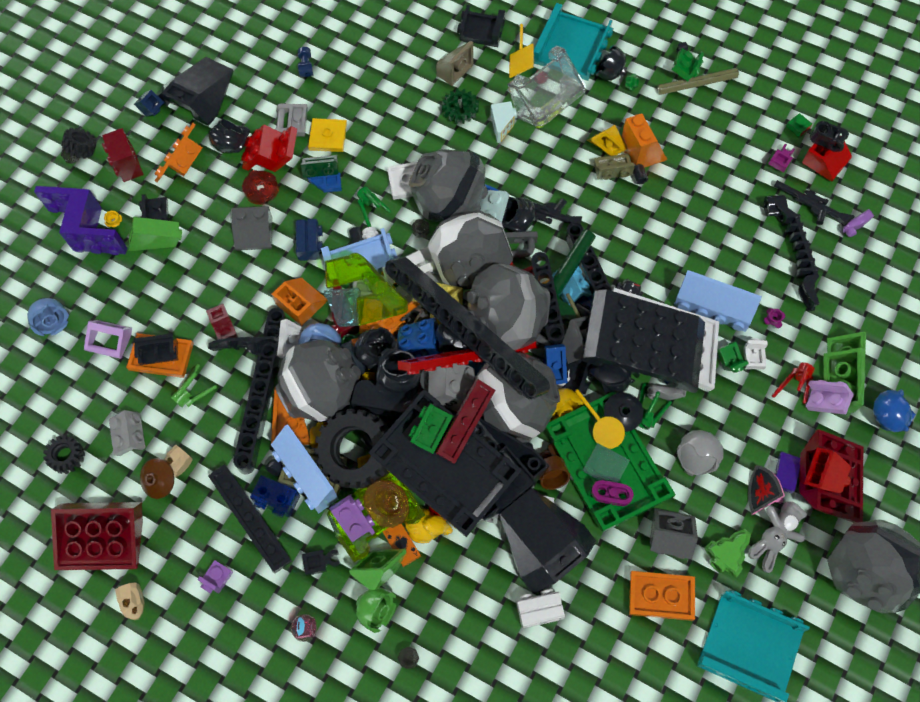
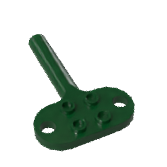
M583 229L553 278L562 322H570V320L577 318L574 309L560 299V295L596 238L594 233ZM550 314L548 316V319L554 320L557 317V315ZM544 326L540 334L547 337L546 328ZM554 332L551 337L559 338L561 333Z

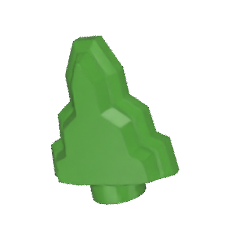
M743 529L735 532L730 538L722 537L717 542L711 541L704 547L707 554L712 558L709 561L710 565L721 574L726 571L737 578L743 569L741 564L745 559L744 550L749 545L751 533Z

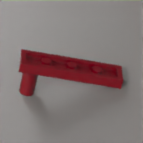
M479 379L475 380L471 389L467 391L464 402L436 449L435 453L452 464L456 463L495 393V389Z

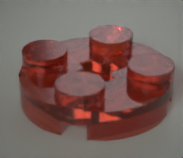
M252 170L242 184V190L247 200L257 205L265 204L268 200L272 201L279 191L276 177L267 171ZM260 185L264 186V188H261L260 190H258L257 188Z

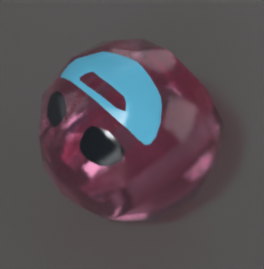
M302 614L292 621L291 633L296 640L306 642L316 635L317 626L313 616Z

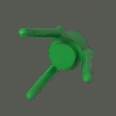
M363 187L357 192L359 198L357 203L361 207L368 227H371V223L364 205L374 204L377 208L382 206L387 212H391L368 187Z
M642 384L639 397L641 404H643L646 384ZM657 391L648 410H643V419L639 427L645 430H649L650 427L654 428L656 422L672 404V401H668L659 413L653 417L654 413H652V410L660 395V392Z

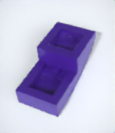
M781 451L775 475L779 479L783 491L792 494L797 484L800 458Z

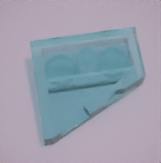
M360 289L324 290V295L329 302V307L334 314L337 325L339 327L358 326Z

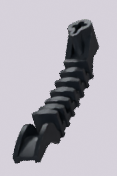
M785 195L766 196L763 205L767 216H775L782 223V226H787L786 234H791L789 242L793 243L792 250L796 252L795 260H798L796 263V268L798 269L796 271V279L804 278L798 287V293L808 310L815 311V307L820 304L815 292V283L819 278L818 267L815 265L812 249L809 248V240L806 239V231L803 230L804 225L800 221L801 215L788 208Z

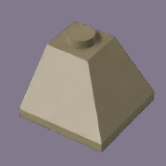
M469 41L448 53L443 59H440L436 64L437 76L453 86L473 66V42Z

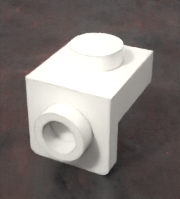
M758 338L747 341L743 350L744 360H748L749 364L745 366V369L765 370L767 367L765 348L768 345L767 341Z

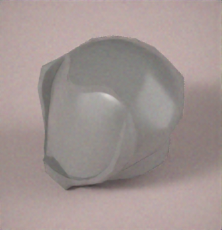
M694 430L686 434L677 447V454L682 468L685 469L684 472L693 476L716 471L723 460V446L719 439L712 433L703 430Z

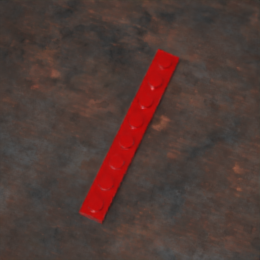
M536 341L514 351L517 353H528L529 349L536 348ZM469 348L398 361V370L407 371V374H419L420 370L423 369L424 371L437 370L436 367L439 366L441 368H451L454 363L457 365H467L470 360L472 362H482L484 360Z

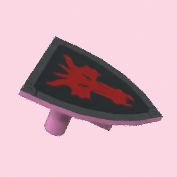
M758 465L753 470L748 486V501L752 515L774 502L781 504L785 496L776 475L769 469Z

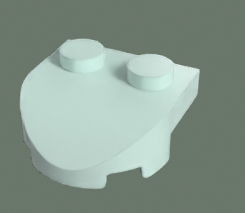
M488 190L487 196L480 200L481 211L491 214L502 223L510 194L506 191Z

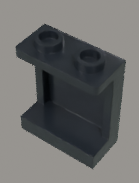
M467 5L465 11H462V22L458 24L457 33L460 34V41H472L476 44L498 47L505 25L506 11L499 10L498 16L471 12L470 5Z

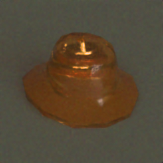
M376 481L367 488L363 496L366 511L380 526L396 527L405 521L409 513V501L403 488L392 481Z

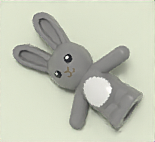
M785 502L778 515L774 507H767L766 511L774 527L765 530L762 539L748 550V557L750 559L759 558L767 550L762 562V569L766 573H770L773 570L778 552L786 546L787 538L798 542H803L805 539L804 535L793 531L798 527L799 522L807 516V513L795 502Z

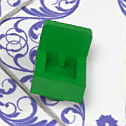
M737 342L729 343L717 349L722 366L726 371L740 372L744 369V366L749 364L748 360H743Z

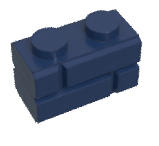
M317 219L296 220V254L300 261L320 259L321 248H323L320 236H323L322 225L319 226Z

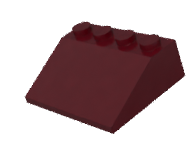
M142 502L61 503L51 509L54 570L138 568L143 525Z

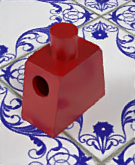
M817 447L804 484L822 490L841 493L844 487L850 484L851 480L848 475L851 466L836 452Z

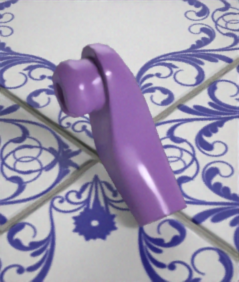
M870 209L866 210L847 223L843 228V233L847 234L848 237L855 236L857 234L856 230L868 223L874 217V214Z

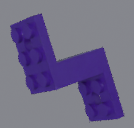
M35 187L34 193L48 211L53 213L65 212L59 233L73 251L78 253L85 251L95 254L110 253L112 255L126 254L127 246L116 230L97 229L102 208L90 189Z

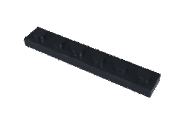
M224 464L209 474L208 477L273 573L276 574L291 563L292 560L228 467Z

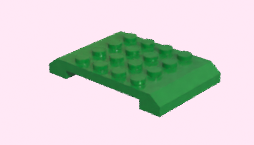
M616 392L607 394L589 403L600 418L604 417L606 401ZM586 405L549 422L545 430L558 456L564 459L570 473V478L598 528L605 532L675 497V492L666 477H662L635 429L625 432L624 440L619 446L612 449L603 448L596 443L593 437V428L597 420ZM599 480L626 484L631 487L634 496L631 503L627 506L602 503L593 498L591 493L592 487ZM598 490L600 495H605L604 490ZM619 494L620 499L626 498L624 494Z

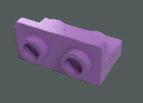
M351 494L329 508L351 542H354L367 532H370L371 535L375 534L372 527L375 525L369 514L364 515L362 510L365 508L359 499L354 500Z

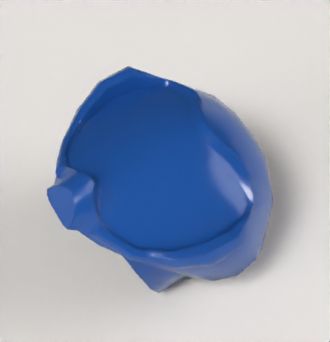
M902 389L882 392L874 401V417L881 428L886 431L908 432V427L916 415L911 410L910 404L903 397L904 392Z

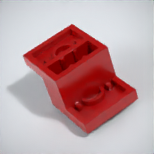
M264 124L259 129H256L254 134L247 137L244 144L246 149L242 155V168L249 171L258 164L273 172L279 170L293 158L297 128L290 126L281 133Z

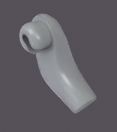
M651 385L647 388V396L652 400L657 391L660 392L659 398L674 400L686 396L685 390L676 387Z

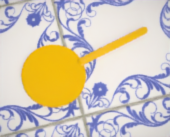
M576 389V394L597 420L593 428V437L596 443L607 449L619 446L625 437L623 424L614 417L600 418L581 392Z

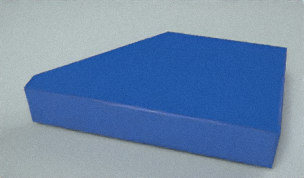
M340 173L338 175L308 177V181L324 193L342 191Z

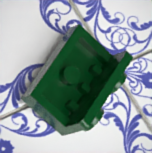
M337 155L302 158L301 170L303 178L338 175Z

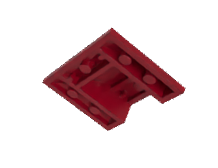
M820 429L815 431L800 453L799 493L814 509L853 523L863 522L864 447ZM817 447L836 452L851 466L848 475L851 481L847 487H844L843 492L837 493L804 484Z

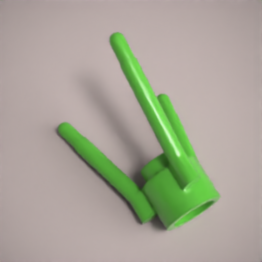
M200 364L195 366L180 388L171 396L180 407H183L185 404L190 407L195 401L217 388L214 385L189 399L192 395L186 388L196 377Z

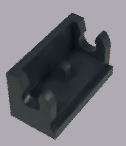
M173 333L134 338L135 358H138L139 365L178 361V341Z

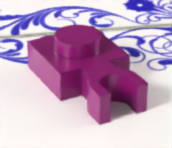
M784 144L781 151L777 149L768 163L783 173L792 161L793 157L791 155L795 150L794 148L791 151L786 150L787 144Z

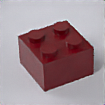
M123 128L102 135L104 140L102 146L106 154L108 153L107 160L110 166L113 167L117 177L120 176L123 182L144 175L135 150Z

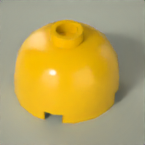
M569 388L558 389L560 401L557 403L556 410L549 422L583 405L582 400L573 390Z

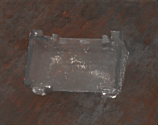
M560 46L551 49L548 55L552 61L530 78L516 76L507 84L514 107L516 108L517 117L534 126L547 124L586 91L585 84L569 55Z

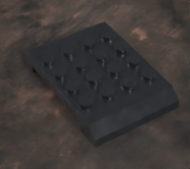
M598 290L592 295L581 361L597 366L605 363L676 384L678 389L696 393L699 386L705 322L697 315L610 290Z
M424 389L369 451V454L467 538L522 470L474 431L455 464L437 455L435 451L432 454L411 443L412 438L409 437V434L414 425L419 426L422 420L419 418V415L424 406L429 407L431 403L453 416L440 442L455 418V415Z

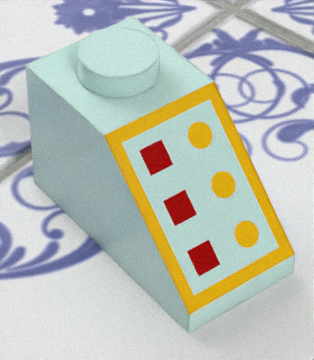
M511 101L491 105V119L497 143L502 142L513 128L514 119L517 118L516 108L512 107Z

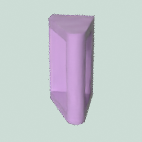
M99 320L88 321L84 350L121 359L131 337L132 328ZM98 331L119 336L117 350L93 345Z

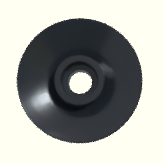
M626 392L616 393L606 401L604 417L617 418L623 424L625 432H629L640 425L643 419V407L634 395ZM623 408L628 409L627 415L622 412Z

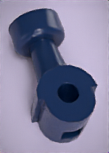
M300 47L298 49V57L301 59V62L298 63L300 77L314 76L312 64L309 61L311 50L308 47Z

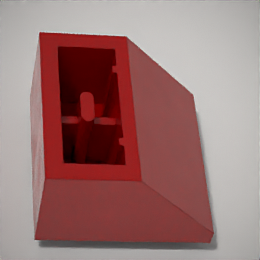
M845 141L844 148L840 152H833L828 148L813 144L802 163L832 182L851 160L852 155Z

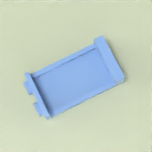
M384 228L380 229L382 233L380 235L332 251L329 250L328 246L321 248L332 285L335 278L342 285L354 281V279H360L381 272L387 261L397 259L395 248L391 249L390 244L393 243L390 233L386 234Z

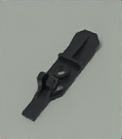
M267 336L217 339L208 343L207 347L212 351L247 348V352L258 355L260 353V346L267 342H276L278 338Z

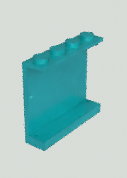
M725 591L721 594L697 667L775 702H787L789 693L785 691L803 633L809 630L810 627L803 624L804 621L799 618L784 616L783 612L778 609L763 607L762 603L757 600L742 598V595L736 591Z

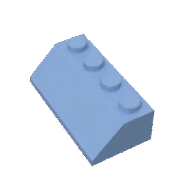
M687 270L674 306L719 321V324L728 325L737 331L746 332L762 296Z
M289 425L284 426L271 444L275 450L272 452V455L277 462L282 460L285 465L282 469L288 478L293 476L296 481L293 485L299 494L304 492L307 496V499L304 501L310 510L315 508L319 514L339 499L333 487Z

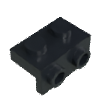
M581 360L569 364L567 362V374L571 365L569 377L572 380V390L575 392L578 389L581 394L586 395L589 383H586L587 376H592L590 371L592 365Z

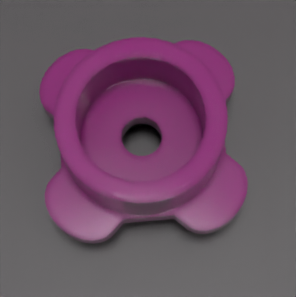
M769 308L767 310V317L764 318V323L766 325L771 324L775 328H781L785 313L779 309Z

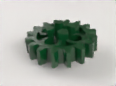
M456 89V93L450 91V96L445 95V100H442L444 117H449L450 122L455 120L456 124L459 121L465 124V120L471 122V117L476 118V113L479 112L477 96H472V91L466 93L465 89L462 92ZM458 99H461V108L463 109V113H460V105L458 103Z

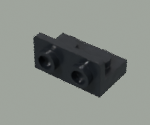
M142 194V201L139 202L142 212L140 218L169 221L167 197L148 199L146 194Z

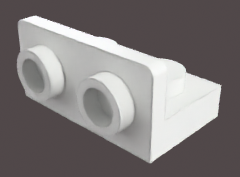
M288 319L281 320L277 356L281 358L285 357L290 348L298 345V340L302 333V327Z

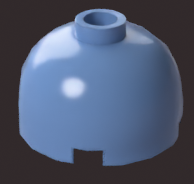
M43 298L35 301L27 313L30 328L40 336H44V334L56 335L68 324L69 314L59 301L52 298Z

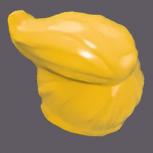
M426 508L412 512L405 522V530L409 533L412 541L416 543H429L441 534L448 535L453 532L452 527L444 518L434 515L433 512Z

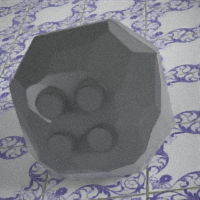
M493 264L475 277L471 291L467 294L468 311L513 350H518L534 343L548 322L550 293L548 289L542 287L532 273L506 264Z

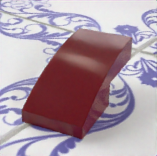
M224 304L206 311L218 339L238 337Z

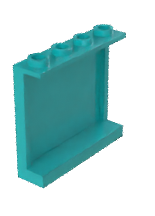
M556 3L534 48V64L588 81L590 76L595 74L596 63L601 61L602 50H605L608 44L607 38H611L613 34V20H610L608 26L564 13L562 12L563 5Z

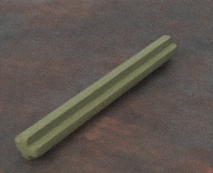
M737 68L696 76L695 78L692 77L688 82L683 79L658 85L657 91L659 95L735 79L738 78L739 71Z

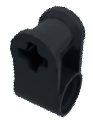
M819 121L810 134V140L814 144L828 148L833 152H840L844 148V141L848 138L849 132L827 121Z

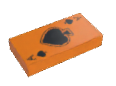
M400 520L382 531L392 549H406L407 553L401 563L403 567L421 557Z

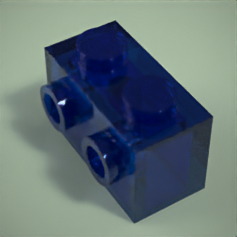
M261 475L250 498L257 508L262 510L268 508L273 510L272 514L283 518V516L290 518L300 498V494L295 489Z

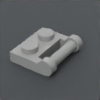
M278 104L277 127L275 130L282 133L290 126L297 128L296 136H305L307 104ZM289 112L287 128H283L285 114Z

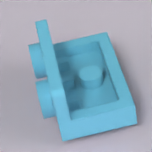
M579 266L560 295L563 302L568 305L570 303L566 297L567 293L570 294L573 302H576L583 295L587 297L592 295L589 289L590 286L583 278L582 270Z

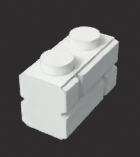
M553 589L541 591L540 596L533 597L532 594L520 596V600H517L516 604L522 629L564 620L565 614L559 591L553 592Z

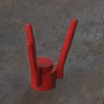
M800 363L798 368H793L791 374L775 390L772 397L775 398L789 381L796 376V380L799 381L797 391H800L803 384L806 383L803 404H806L810 391L808 383L814 378L812 375L815 368L809 363Z

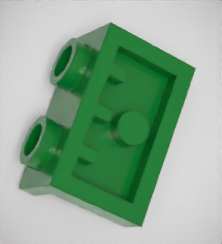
M682 48L676 56L672 70L688 82L692 77L695 78L701 70L699 68L704 62L702 60L704 53L700 52L695 58L691 52Z

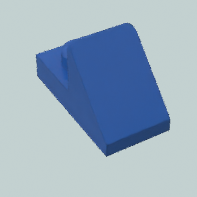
M565 345L544 346L545 359H543V364L549 366L553 371L556 384L567 383Z

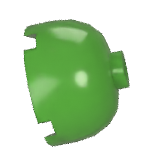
M384 588L368 590L360 595L356 602V615L360 624L373 633L380 632L381 630L378 628L382 625L386 626L394 614L396 603L393 602V598H396V595Z

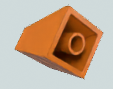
M643 114L626 118L622 139L627 147V150L624 152L629 154L631 163H634V166L642 164L645 168L666 161L667 157Z

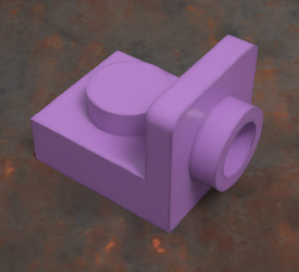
M214 560L203 578L199 576L197 580L202 583L200 587L210 594L212 591H215L219 594L233 574V571Z

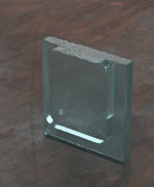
M597 443L582 471L598 480L618 483L630 460Z

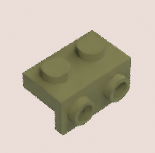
M629 154L594 158L597 180L631 176L634 170V163H631Z

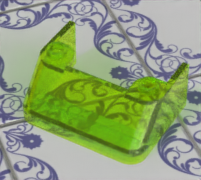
M352 253L325 261L327 289L363 280L370 288L372 294L357 298L358 326L397 316L408 311V300L364 256L359 253Z

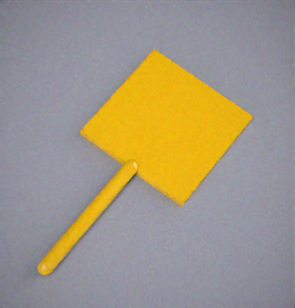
M520 24V50L510 54L509 78L534 67V44L532 43L523 48V24Z

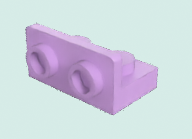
M824 380L809 381L808 385L812 389L806 404L809 411L847 414L854 394L846 383L840 381L826 382Z

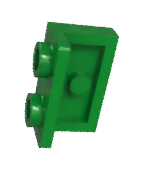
M431 403L429 407L424 406L419 415V418L422 419L419 426L414 425L409 434V437L412 438L410 442L433 454L453 416Z

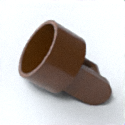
M551 443L548 445V449L539 452V455L549 465V468L539 479L541 486L547 490L559 489L566 485L570 479V473L564 459L558 457Z

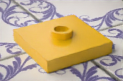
M312 118L308 145L309 151L343 152L347 120Z

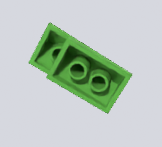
M866 332L827 338V353L824 354V381H840L848 385L854 394L847 411L849 413L856 412L864 405Z

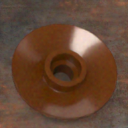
M160 458L147 461L140 473V483L143 491L154 499L164 498L172 491L175 478L170 464Z

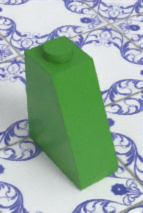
M133 217L129 233L128 251L176 247L178 240L182 238L179 222Z

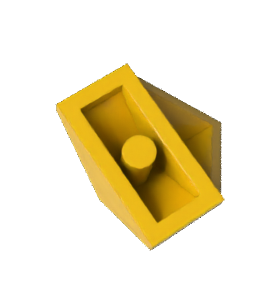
M615 125L587 140L603 149L610 156L618 155L627 150Z

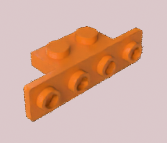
M192 123L190 127L186 125L181 133L184 137L182 140L177 139L173 145L174 152L167 154L163 160L166 164L164 167L159 166L155 172L157 176L155 182L158 183L168 167L184 177L203 148L188 138L196 124Z

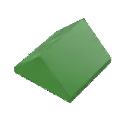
M406 549L373 550L349 570L350 575L369 590H376L397 572L407 551Z

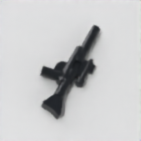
M778 180L774 187L795 197L796 201L810 207V212L817 217L816 224L823 225L827 214L836 218L843 227L855 217L854 215L840 213L827 206L829 200L816 195V192L812 190H805L802 193Z
M563 198L560 199L558 204L549 202L546 206L533 202L536 210L534 221L541 220L551 224V218L568 224L573 222L581 224L582 216L570 217L561 214V210L567 203Z

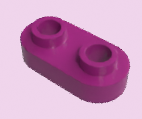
M605 480L595 482L591 490L592 496L596 501L617 506L629 505L634 496L633 490L628 485ZM598 490H604L605 495H600ZM619 494H624L626 498L620 499Z

